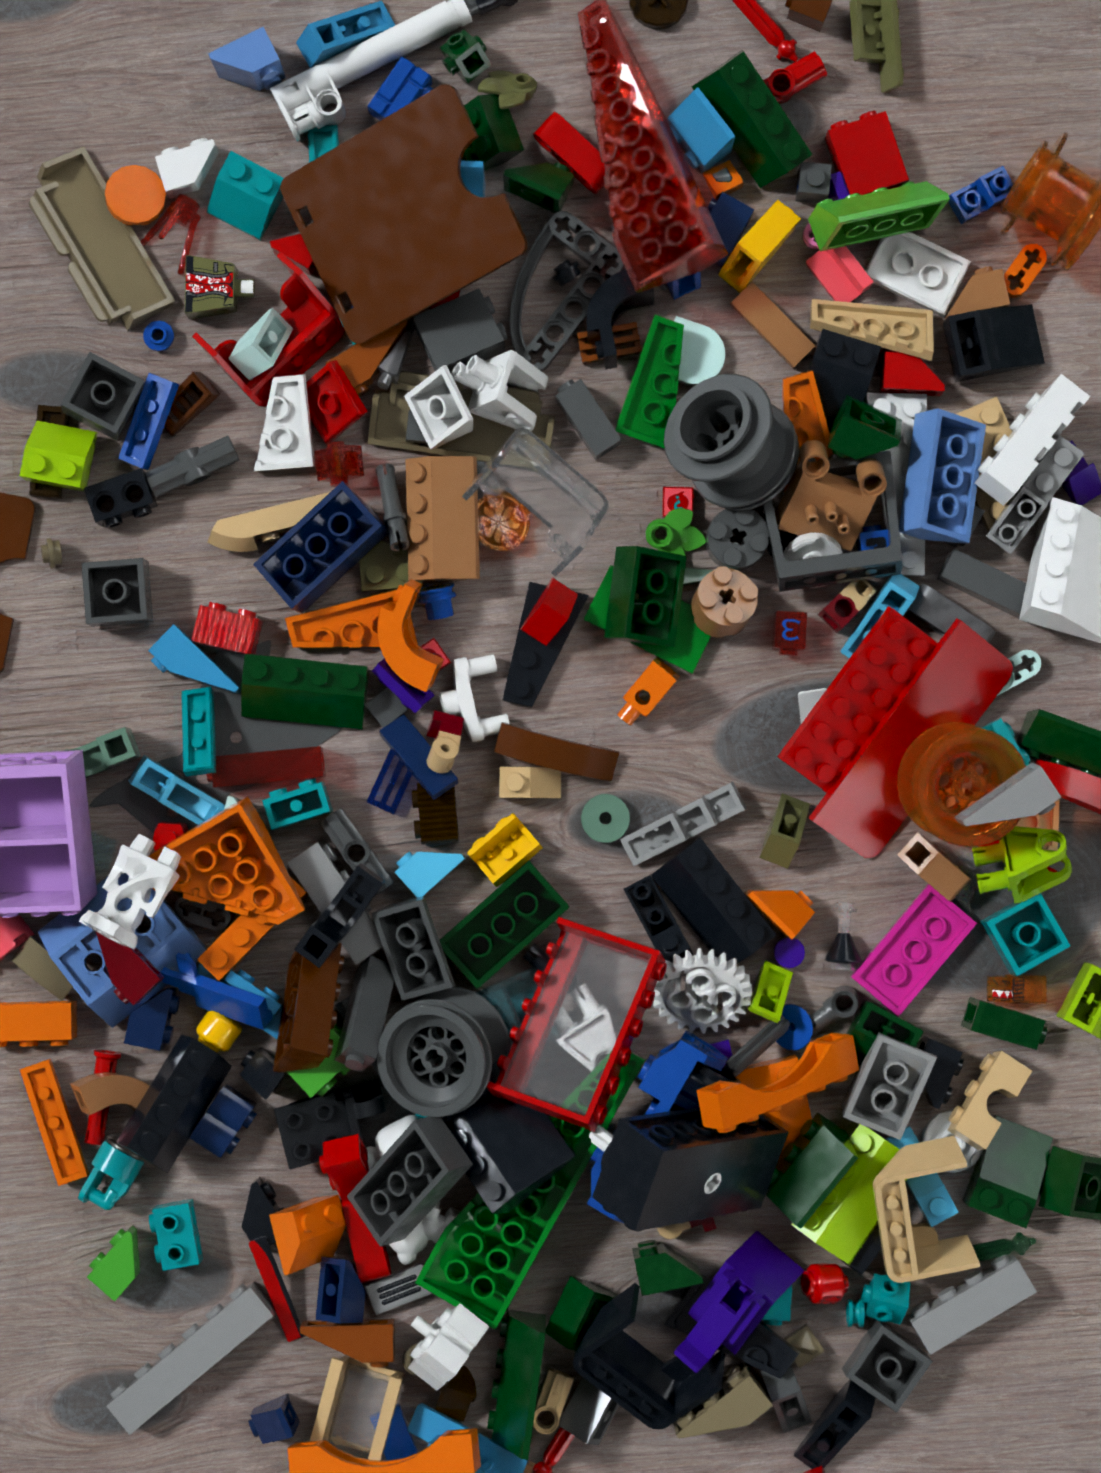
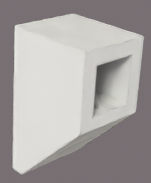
M197 139L192 141L188 147L182 149L178 147L167 148L161 152L162 155L155 156L168 197L171 199L200 189L219 154L213 139Z

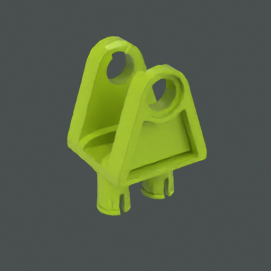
M1003 825L999 826L1001 840H999L998 844L972 848L976 867L999 862L1006 864L1004 870L976 874L980 894L1008 889V891H1012L1015 904L1026 901L1065 882L1072 873V865L1066 855L1067 841L1065 836L1057 830ZM1050 841L1060 843L1057 851L1044 850L1043 846ZM1058 861L1065 865L1059 872H1051L1047 869L1048 866Z

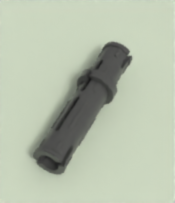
M386 463L387 475H384L382 464L375 468V473L385 513L383 524L388 529L390 549L398 552V540L401 541L402 551L410 546L405 528L407 517L402 512L395 467L392 464Z

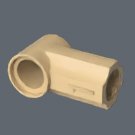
M549 1368L535 1407L533 1427L537 1432L547 1435L557 1429L574 1377L559 1370ZM541 1411L552 1412L555 1417L554 1421L549 1425L539 1423L537 1416Z

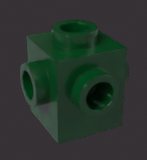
M465 30L453 34L449 37L447 43L440 47L445 56L442 62L452 76L458 74L467 83L492 66L485 53L487 48L483 41L477 35L472 37Z

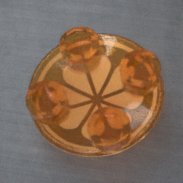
M491 491L478 500L479 541L496 551H508L518 547L526 539L529 532L531 516L529 507L523 504L517 497L507 492Z

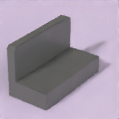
M582 1376L559 1421V1426L586 1444L599 1445L619 1404Z

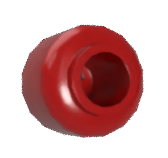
M813 1263L802 1273L800 1286L803 1295L813 1304H837L842 1300L844 1293L848 1291L849 1281L847 1275L843 1273L837 1264Z

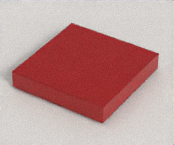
M337 360L330 361L306 382L310 419L325 444L334 441L368 412Z

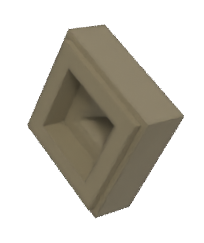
M804 1324L784 1338V1340L801 1352L795 1359V1363L799 1368L825 1351L807 1324Z

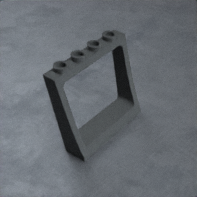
M891 451L878 452L857 460L851 457L842 458L836 454H832L828 458L830 464L828 472L839 476L856 474L857 465L864 459L873 458L880 461L887 481L884 498L889 539L888 547L788 561L784 557L772 499L762 505L769 533V542L779 592L901 574L902 552ZM811 458V459H809L808 461H809V462H816V459H815V458Z

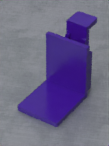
M756 1231L724 1262L687 1313L697 1324L686 1339L675 1349L674 1354L695 1373H698L709 1362L722 1344L735 1355L773 1304L801 1276L804 1270L764 1235Z

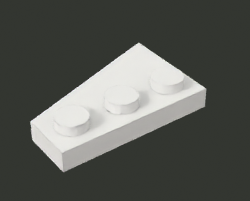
M305 374L273 377L254 471L315 466Z

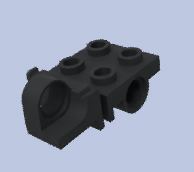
M378 1080L339 1089L340 1098L336 1099L334 1092H329L322 1097H309L274 1109L290 1170L319 1162V1156L323 1155V1142L359 1134L364 1143L358 1119L386 1112Z

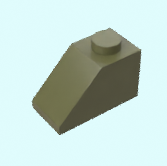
M783 793L781 794L766 833L759 858L788 869L800 845L810 808L809 803Z

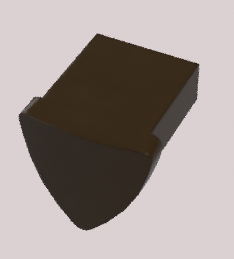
M462 1366L456 1376L439 1389L441 1393L435 1408L438 1412L463 1422L470 1403L474 1402L477 1396L474 1378L466 1366Z

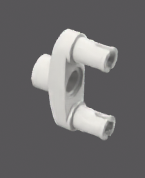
M494 654L468 660L466 657L454 659V689L439 692L442 712L464 718L463 726L472 743L482 741L486 736L498 734L501 722L510 724L507 714L480 719L476 713L470 686L471 677L497 672Z

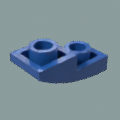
M1001 166L979 177L975 182L950 194L948 203L960 224H963L1013 196L1018 190L1004 166Z

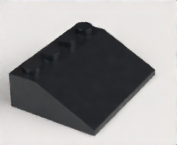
M498 1061L492 1064L489 1080L495 1084L501 1073L497 1066ZM528 1084L524 1094L538 1099ZM487 1088L481 1097L466 1110L454 1115L441 1117L473 1163L466 1172V1175L492 1214L509 1213L577 1157L550 1115L504 1098L493 1096Z

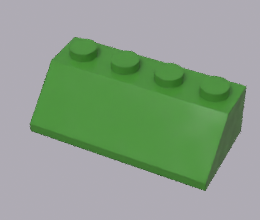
M910 181L897 188L887 189V187H882L869 194L860 195V193H854L841 200H823L816 205L808 221L821 252L929 228L950 198L948 193L927 181L916 184Z

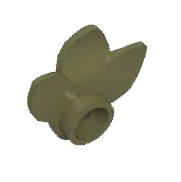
M503 70L489 72L488 78L482 80L478 86V92L499 95L500 109H508L523 104L525 101L530 100L537 90L536 80L528 74H514Z

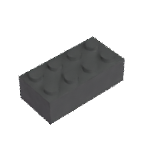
M429 1116L417 1119L410 1124L347 1195V1198L381 1247L404 1240L469 1170L473 1163L441 1117Z

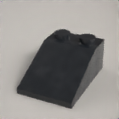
M822 329L808 371L812 370L814 373L830 433L831 425L846 395L859 401H864L881 346Z

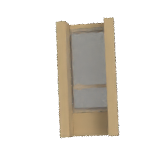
M347 1355L340 1359L333 1357L310 1441L327 1440L338 1449L353 1456L368 1460H382L403 1382L401 1378L404 1373L388 1367H371L370 1363H362Z

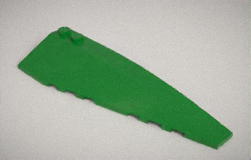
M611 1052L559 1107L583 1116L586 1115ZM631 1052L628 1064L625 1067L622 1066L618 1075V1089L613 1096L610 1095L606 1104V1118L602 1125L598 1124V1126L607 1130L645 1061L644 1058ZM553 1116L550 1117L577 1157L509 1213L492 1214L478 1193L443 1230L415 1281L417 1285L455 1307L458 1304H462L494 1330H496L597 1148L589 1138L590 1130Z

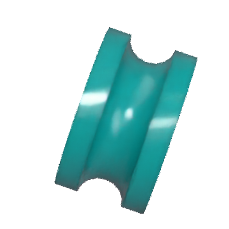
M847 1299V1327L857 1324L859 1328H863L865 1320L864 1303L861 1302V1299L856 1303L852 1299Z

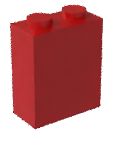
M875 110L869 111L859 116L857 121L848 123L847 120H842L830 126L831 129L827 131L825 141L835 170L843 174L850 195L854 193H860V195L869 194L882 187H887V189L897 188L909 181L886 111L878 114Z

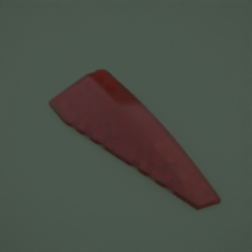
M596 0L578 12L582 44L586 50L588 60L586 69L592 86V90H590L591 101L594 103L596 111L594 120L601 162L604 163L606 175L604 176V184L608 190L610 200L608 209L614 226L612 231L613 241L635 291L640 293L703 271L727 256L728 252L669 123L606 0Z

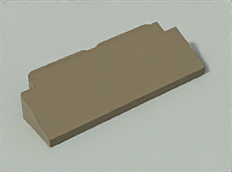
M83 146L42 163L37 175L42 187L35 190L34 195L30 198L29 206L56 252L61 256L68 255L71 260L68 272L95 318L100 322L107 321L108 325L121 319L125 328L129 331L175 303V299L131 225H125L118 221L107 209L105 200L106 183L85 147Z
M401 371L397 385L391 382V391L376 389L373 395L367 444L446 456H475L479 461L546 471L548 469L556 416L541 414L543 401L540 400L539 394L534 390L508 387L507 390L509 395L537 415L535 427L532 431L517 430L471 413L473 417V431L435 449H430L428 444L406 442L408 412L411 409L404 395L430 375ZM455 381L467 407H469L473 393L472 390L463 389V384Z

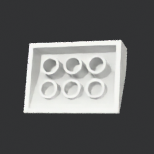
M1054 497L1051 498L1048 506L1039 516L1019 620L1101 643L1100 516L1082 505Z

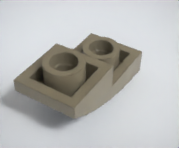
M32 936L27 939L11 959L21 970L61 1001L73 988L52 961L45 946Z

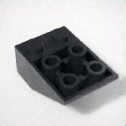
M1032 304L966 312L948 316L943 322L955 382L1045 364Z

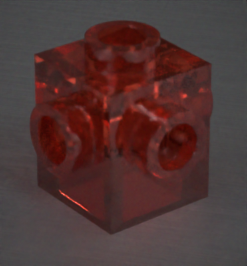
M343 441L326 443L327 448L314 451L317 481L330 482L331 487H336L342 481L349 485L348 480L364 476L361 446L345 445Z

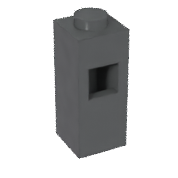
M571 379L557 389L559 393L555 396V401L595 461L621 444L622 439L582 379L575 383Z

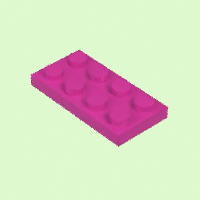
M927 884L850 977L899 1017L975 927L977 922L952 901H948L931 885Z

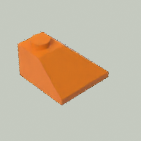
M747 890L744 893L751 903L791 940L815 913L810 908L813 902L801 890L797 894L793 890Z

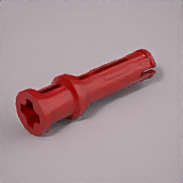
M94 1050V1056H96L94 1074L102 1072L116 1073L117 1060L121 1059V1053L111 1050ZM109 1106L89 1115L85 1143L102 1145L104 1142Z

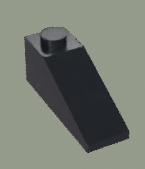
M849 1379L833 1397L794 1453V1457L811 1469L819 1466L825 1468L871 1418L876 1397Z

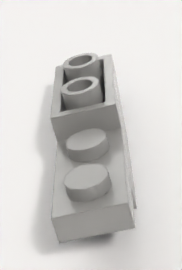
M1059 435L1054 445L1038 461L1037 467L1010 499L986 537L1012 554L1085 453Z

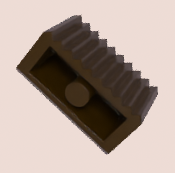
M417 783V790H412L413 808H419L420 819L414 820L415 839L421 838V844L458 842L455 786L433 800L421 784Z

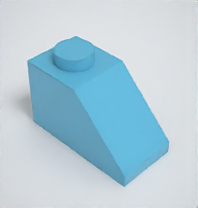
M409 851L396 862L399 868L395 871V874L416 897L422 898L466 858L463 854L418 851L412 855Z

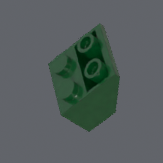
M478 95L464 105L479 137L467 147L462 160L483 161L485 171L506 163L524 151L509 108L500 109L499 95Z
M864 999L846 1034L853 1035L858 1065L860 1066L878 1033L916 1047L924 1031Z

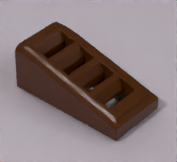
M192 372L178 387L170 410L179 420L175 423L168 415L164 426L171 436H175L220 395L219 391L201 372ZM195 386L204 393L203 396L194 388ZM187 393L195 400L196 403L194 405L185 397ZM179 401L187 412L184 414L175 403Z

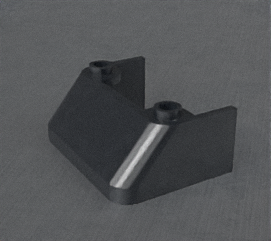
M634 1283L601 1308L575 1350L573 1368L643 1424L652 1429H664L722 1390L725 1353L719 1351L713 1355L698 1373L690 1369L677 1356L666 1363L657 1358L623 1331V1329L635 1321L640 1286Z

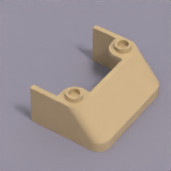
M955 1136L902 1147L873 1181L884 1266L888 1277L894 1282L904 1283L980 1267L979 1259L968 1235L938 1240L935 1228L931 1227L928 1223L911 1224L905 1179L967 1167V1161Z

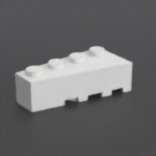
M1062 374L1041 395L1036 392L1024 406L1028 409L1025 415L1020 413L1009 426L1013 430L1008 437L1004 434L993 449L997 452L993 458L988 456L977 470L981 475L974 484L1004 506L1017 493L1039 464L1037 460L1040 461L1056 442L1055 439L1074 419L1075 416L1073 414L1087 402L1090 396Z

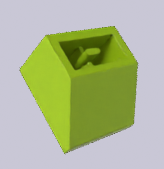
M1084 962L1056 1016L1100 1040L1101 968Z

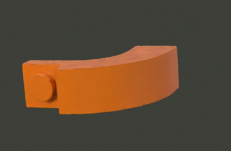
M411 579L404 586L400 584L393 597V602H396V604L388 602L382 606L378 619V640L382 654L395 674L409 685L427 692L433 687L444 659L421 648L411 635L409 627L410 614L423 585Z

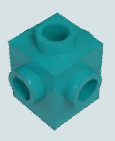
M874 1273L870 1284H865L862 1291L861 1302L866 1303L865 1316L875 1318L878 1321L901 1325L909 1308L911 1282L897 1283L892 1281L888 1275Z

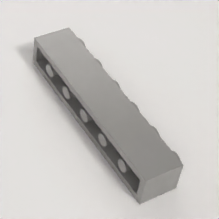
M255 1282L248 1287L244 1283L241 1284L229 1295L232 1299L224 1307L220 1303L213 1307L205 1315L208 1318L206 1322L201 1326L194 1323L182 1333L183 1341L176 1346L173 1343L167 1345L157 1354L160 1360L152 1366L147 1362L133 1374L137 1379L128 1386L123 1382L110 1393L112 1399L106 1407L129 1435L275 1315L274 1306Z

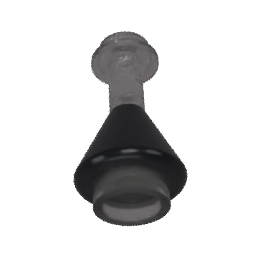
M836 902V908H833V911L839 912L838 934L825 957L827 962H831V970L855 971V963L862 961L850 934L851 913L857 912V909H854L855 903Z

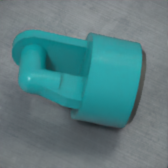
M113 1139L104 1140L91 1162L94 1168L83 1185L78 1199L83 1203L91 1201L104 1210L112 1209L115 1203L130 1189L145 1163L143 1158L116 1143ZM105 1174L114 1179L106 1193H103L97 1188Z

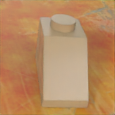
M500 767L499 798H561V771L546 767Z

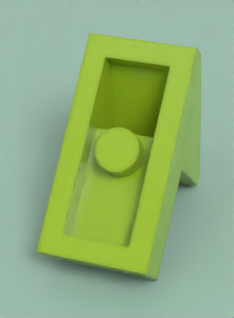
M765 960L760 968L756 986L751 996V1005L747 1006L749 1011L778 1023L782 1015L793 972Z

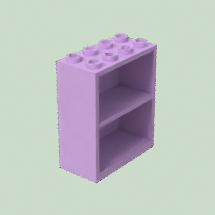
M83 750L0 754V917H16L19 913H31L33 917L48 915L50 912L61 911V915L65 916L78 914L97 895Z

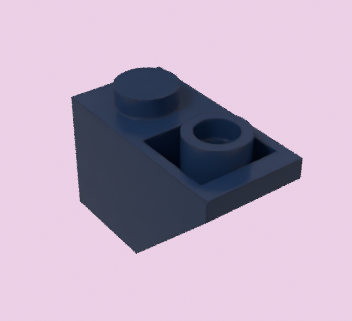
M171 987L130 1013L124 1044L158 1051L164 1049L165 1044L170 1045L174 1032V1027L170 1026L172 1014H177L180 1004V996H176L177 988Z

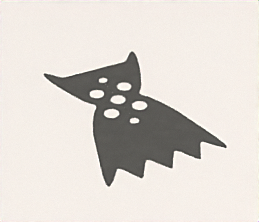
M268 640L257 644L255 655L269 656L271 641ZM219 649L214 662L241 687L245 655ZM202 683L200 688L212 687L214 691L217 761L213 780L208 784H201L196 780L195 776L186 777L183 773V751L179 756L170 757L157 763L169 770L180 771L185 780L223 804H226L227 796L231 792L250 788L284 771L339 732L342 727L241 717V693L236 694ZM233 732H239L242 735V740L239 743L231 741L230 736ZM238 760L243 764L244 773L240 778L231 779L226 775L225 766L229 761ZM131 776L102 792L90 804V807L120 804L152 833H154L158 823L161 822L186 823L188 830L198 826V824L181 814L174 818L170 817L167 814L169 807L129 783L128 780Z

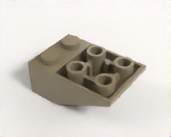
M746 1363L740 1367L734 1365L723 1375L725 1379L722 1382V1390L674 1422L676 1436L679 1439L748 1426L773 1406L768 1391Z

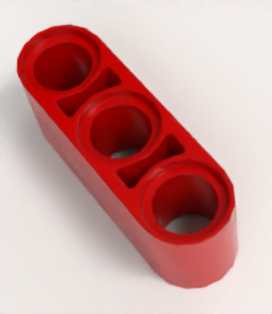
M553 112L533 133L537 142L560 164L568 167L571 170V174L593 194H597L617 173L612 163L557 112Z
M341 1199L355 1265L361 1283L391 1276V1266L386 1245L379 1246L351 1202Z

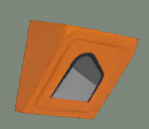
M730 160L702 173L713 197L717 200L722 192L728 195L743 188L744 182Z

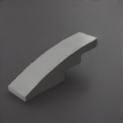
M731 782L621 838L620 841L633 866H636L746 810L747 807L734 782Z

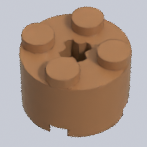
M726 566L716 568V570L709 572L701 580L692 597L691 610L695 624L705 634L715 638L734 636L740 633L756 610L758 588L745 574Z

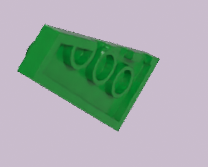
M654 314L615 426L616 432L665 448L664 431L667 420L676 405L684 324Z

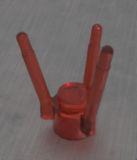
M179 194L175 202H171L167 211L141 240V244L145 246L165 224L158 236L162 240L175 222L182 226H186L189 222L190 225L178 268L179 275L184 273L186 255H189L196 226L201 219V216L197 214L200 205L183 194Z

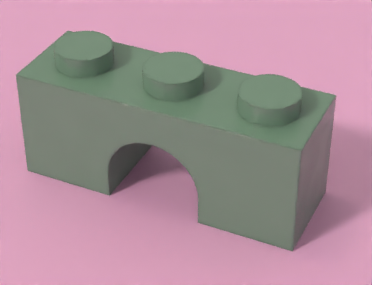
M127 727L97 737L95 741L81 747L64 750H83L85 778L142 757L132 730Z

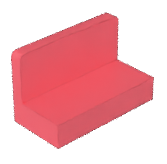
M846 246L821 252L819 250L806 260V266L834 301L852 302L866 292L873 284V280Z

